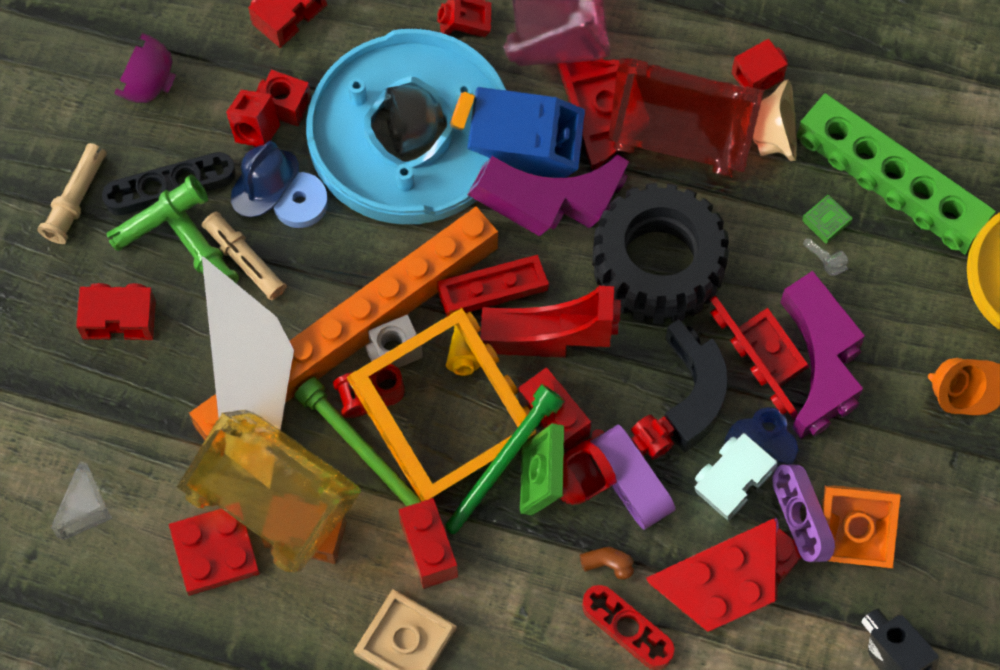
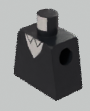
M875 609L862 619V624L870 633L868 653L880 670H937L939 655L903 615H897L889 621L880 609Z

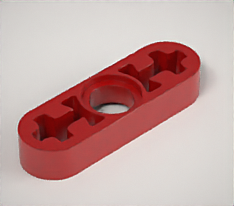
M595 585L585 592L582 609L588 619L646 667L660 670L670 664L674 654V645L666 634L610 588L604 585ZM604 596L607 598L605 606L612 613L615 612L616 607L621 609L615 614L611 624L606 622L610 614L604 609L592 610V597L600 599ZM631 618L635 620L639 627L638 632L632 637L621 635L617 629V624L621 619ZM644 631L650 633L646 641L652 646L664 645L663 654L666 656L665 658L656 656L654 659L650 658L651 649L644 642L641 643L640 648L635 646L642 639Z

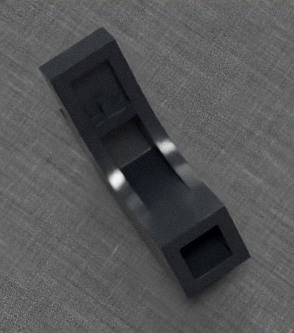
M680 319L668 326L665 340L689 369L693 377L694 389L685 400L666 412L665 417L675 429L672 438L685 453L702 441L715 426L721 413L727 390V370L722 353L713 338L700 346L701 341L695 330L690 326L685 327Z

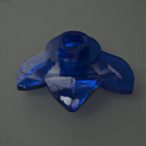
M772 407L758 410L752 419L738 420L732 425L725 437L726 443L733 436L738 439L745 433L774 460L777 459L782 463L790 465L793 464L798 450L796 439L787 431L788 424L785 415H782L778 409ZM765 422H772L776 428L772 431H767L762 425Z

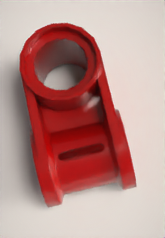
M389 364L369 376L386 406L394 405L404 397V381L399 368L395 365ZM352 373L344 374L333 381L334 389L339 391L344 406L341 410L344 418H356L367 414V411L346 378ZM386 379L396 381L395 386L391 389L384 390L379 388L381 382ZM352 391H354L356 397L355 399L352 398Z

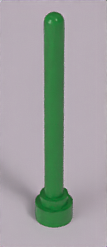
M541 384L534 393L533 397L535 399L531 403L534 407L447 521L445 528L448 533L455 534L460 530L545 415L549 417L552 412L557 413L564 404L565 400L552 389Z

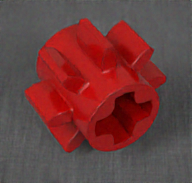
M650 414L632 427L631 432L634 437L631 440L642 456L648 454L652 460H655L673 447L674 442L671 440V437L674 435L673 431L675 429L665 416L657 420V418L655 419Z

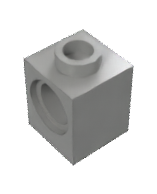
M408 315L369 330L370 344L365 345V348L372 362L390 351L384 348L387 342L397 341L402 344L417 335ZM422 345L391 364L400 368L423 358Z

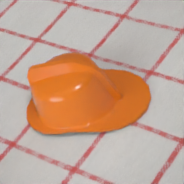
M952 358L943 362L935 373L928 374V379L932 382L933 392L938 398L939 406L947 413L985 415L1000 406L999 363L987 360Z

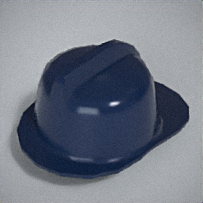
M268 141L265 145H259L248 151L242 159V175L235 183L231 192L233 209L241 216L249 218L261 216L270 211L298 174L299 163L296 156L288 151L280 150L272 141Z

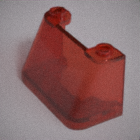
M620 58L616 75L608 141L615 142L613 149L634 153L635 147L713 165L712 172L732 177L733 170L745 171L764 90L715 81L662 68L658 65H648V62L637 59Z

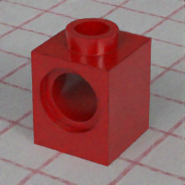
M768 38L734 57L731 74L751 99L784 80L788 61L784 52L779 47L775 48Z
M272 69L267 79L260 81L256 90L259 93L271 94L278 119L297 127L311 101L308 82ZM281 94L288 95L283 100L275 99V97Z
M241 89L226 111L235 143L256 147L265 145L268 141H271L280 127L271 94Z

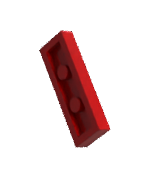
M538 254L437 281V290L447 316L463 308L465 313L482 309V307H490L548 291L549 287Z

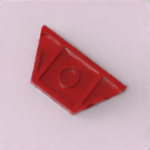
M563 50L555 51V60L569 103L585 109L582 143L591 171L597 170L648 127L649 120L630 63L615 59L604 60L601 57L587 55L585 59L568 56L566 51Z
M773 518L646 577L651 586L709 632L777 601V530H779V522L777 518Z

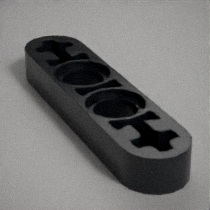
M215 152L117 179L104 187L102 199L107 210L115 215H125L143 210L159 201V196L163 191H172L180 186L176 180L184 172L193 173L206 192L229 185L235 178L234 162L228 154ZM221 164L224 169V174L217 175L215 171V166ZM201 168H204L206 180L203 181L199 170ZM151 181L162 184L161 191L155 195L145 194L143 188ZM133 187H136L139 196L138 199H135L133 195ZM121 192L123 195V202L116 203L115 193Z

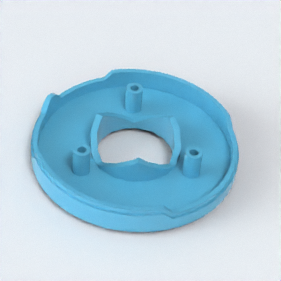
M423 29L393 30L386 36L375 38L353 48L337 60L325 73L315 89L308 108L306 120L307 143L311 160L318 176L329 191L343 204L364 216L378 221L394 224H422L445 219L461 212L477 201L467 194L481 167L490 158L467 149L473 104L462 131L451 127L450 121L461 93L467 92L475 95L477 87L506 90L501 78L490 63L475 49L454 37L435 31ZM402 97H418L433 103L442 111L447 127L429 151L418 159L405 162L389 153L383 147L372 130V124L377 113L389 102Z

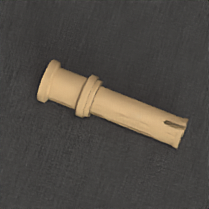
M91 143L86 145L85 151L62 195L52 200L50 214L45 223H40L37 229L44 238L51 242L65 244L68 240L67 232L71 224L81 215L79 205L103 159L107 156V152L103 148L97 153L98 145Z

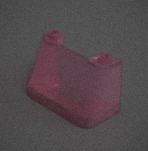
M512 0L516 32L508 34L507 42L504 43V50L510 62L515 61L519 66L598 61L610 56L603 0Z

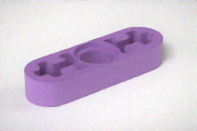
M800 465L778 466L773 474V488L801 557L808 562L828 561L834 553L835 542L806 470ZM802 504L805 505L807 512L804 522L800 518Z

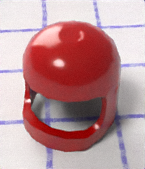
M588 440L582 441L563 453V493L560 498L563 502L571 505L582 504L617 483L614 470L606 456ZM589 454L592 456V458H593L594 461L596 462V464H597V466L599 467V469H600L602 475L599 473V471L597 470V468H596L595 465L593 464V462H592V460H591Z

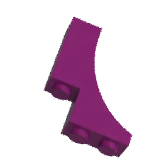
M616 155L607 164L590 173L568 178H549L523 172L492 156L481 167L467 195L538 236H541L549 228L554 230L559 224L563 213L590 228L599 221L604 210H610V200L614 192L618 193L627 180L628 175L624 171L629 161Z
M811 271L785 288L780 302L802 334L810 359L811 381L809 395L803 408L796 416L792 427L800 439L810 433L813 436L820 434L831 424L830 419L839 413L844 417L859 406L858 400L863 390L844 364H848L861 353L860 347L865 335L816 274Z

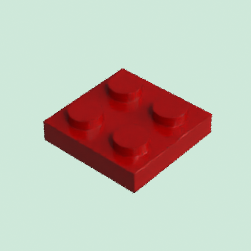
M240 503L169 524L188 596L260 575Z

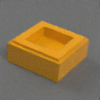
M467 92L460 94L450 121L451 127L461 131L464 129L475 95Z

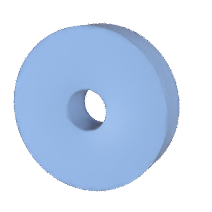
M298 172L279 201L273 206L275 215L282 223L293 228H306L316 224L324 216L328 207L326 188L316 176L306 172ZM297 197H304L306 199L303 203L294 202Z

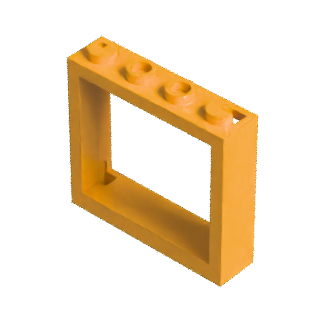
M463 308L346 377L421 501L434 497L494 460L511 436L432 483L369 379V376L456 325L517 427H519L530 412L527 406L521 407L515 397L518 390L513 380L507 374L503 376L496 364L499 362V358L495 350L489 343L484 345L479 337L478 332L481 329L477 320L470 312L466 314ZM534 430L533 433L530 435V437H532L533 435H535V434L537 433V431Z

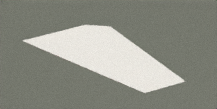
M202 256L222 452L270 490L294 349L277 317Z

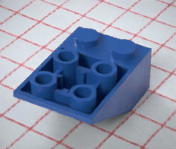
M477 87L467 149L488 158L494 156L500 161L529 174L549 178H566L578 170L585 109L557 97Z

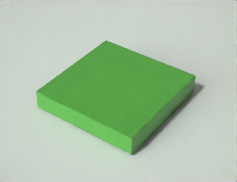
M551 424L522 446L521 514L533 516L562 497L564 425Z

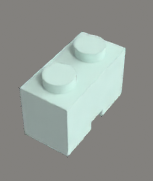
M745 433L738 439L734 436L730 438L721 448L719 453L722 457L714 466L707 464L695 478L698 482L694 487L696 493L727 521H730L748 501L746 491L752 485L759 489L777 468V461Z

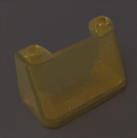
M248 410L222 412L177 485V488L186 494L185 499L198 508L219 506L273 545L270 551L275 557L273 559L274 564L290 573L302 571L361 493V489L346 476L267 420Z

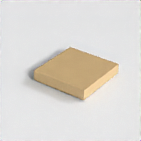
M392 589L353 652L354 655L379 670H432L457 628L456 625Z

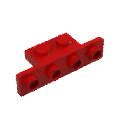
M715 295L710 299L715 306V309L710 313L721 329L729 326L735 335L730 342L740 356L744 357L747 354L750 356L755 364L750 370L760 385L763 386L768 383L775 394L770 399L781 415L789 412L791 417L795 419L798 412L780 387L809 368V365L768 307L738 327Z

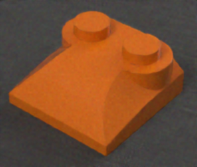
M825 486L822 509L835 542L834 553L828 562L893 568L901 495L876 489Z

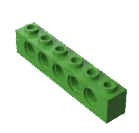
M826 93L823 94L800 122L797 138L800 139L804 147L823 155L837 170L846 171L856 178L861 187L876 192L884 198L891 208L901 210L909 215L917 226L924 230H930L939 236L943 243L952 250H959L966 255L978 232L996 212ZM830 134H838V135H840L843 139H842V140L833 139V138L830 136ZM865 153L869 155L871 159H862L858 156V154ZM885 173H894L900 179H891ZM914 193H924L928 199H920ZM943 212H950L957 219H949L944 216Z

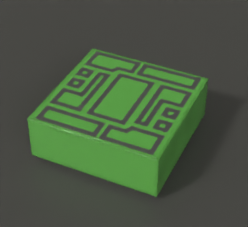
M827 195L803 215L802 221L827 244L851 224L853 218Z

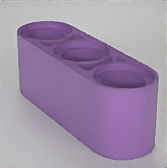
M620 425L614 426L590 441L603 452L611 464L617 479V483L612 488L643 530L676 511L669 493Z

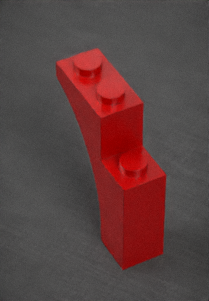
M598 286L594 291L581 298L556 305L533 308L482 307L480 338L484 345L489 343L496 354L566 358V346L610 347L611 335H618L621 300L614 299V286Z

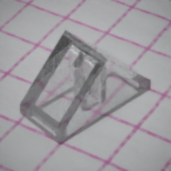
M82 461L78 464L51 526L57 538L66 540L112 519L88 464Z

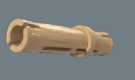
M219 212L211 213L203 221L202 227L220 244V251L225 256L230 255L266 294L269 300L272 301L278 298L285 291L287 285L245 242L246 237L240 231L236 232Z

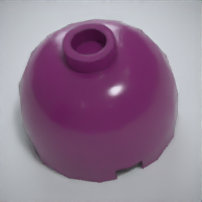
M142 32L139 39L145 41L142 48L137 45L135 46L120 79L121 82L126 83L123 91L116 88L114 95L134 103H148L155 100L161 91L168 93L176 77V74L170 72L173 60L167 47L156 38Z

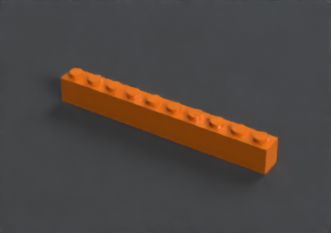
M477 206L289 340L294 353L285 403L294 397L299 387L312 377L321 378L369 343V330L409 314L438 293L437 281L464 274L498 249V231ZM214 394L189 412L196 430L216 454L222 450L217 399L216 394Z

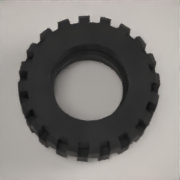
M657 183L646 184V189L642 191L638 187L627 190L626 199L618 196L610 203V210H604L599 219V227L596 228L592 255L594 277L597 285L614 286V299L621 300L620 312L622 314L629 310L633 312L634 320L643 322L644 317L653 318V324H664L665 318H672L673 323L678 319L683 321L686 312L694 316L702 311L704 303L710 304V299L716 295L717 288L721 287L729 256L728 231L723 229L724 221L720 214H712L713 205L707 199H702L701 201L696 199L697 192L688 188L685 192L677 190V185L667 183L666 188H658ZM665 232L678 237L689 247L693 254V262L685 270L674 275H652L644 272L631 261L627 254V247L634 239L643 234Z

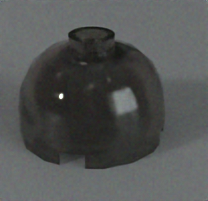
M399 85L386 88L385 110L390 109V120H387V126L395 151L400 152L399 155L425 149L436 137L438 124L443 123V113L440 104L434 103L427 91L415 85Z

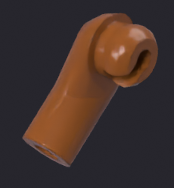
M606 546L579 554L584 572L607 566L614 569L615 576L621 580L630 578L634 574L632 566L634 561L632 557L613 547Z

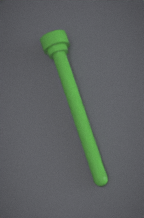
M316 377L310 378L299 387L294 397L304 407L309 406L311 410L316 409L406 506L422 502L326 399L328 395L324 392L326 388Z

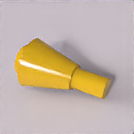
M454 325L446 368L456 375H470L480 367V364L458 327Z

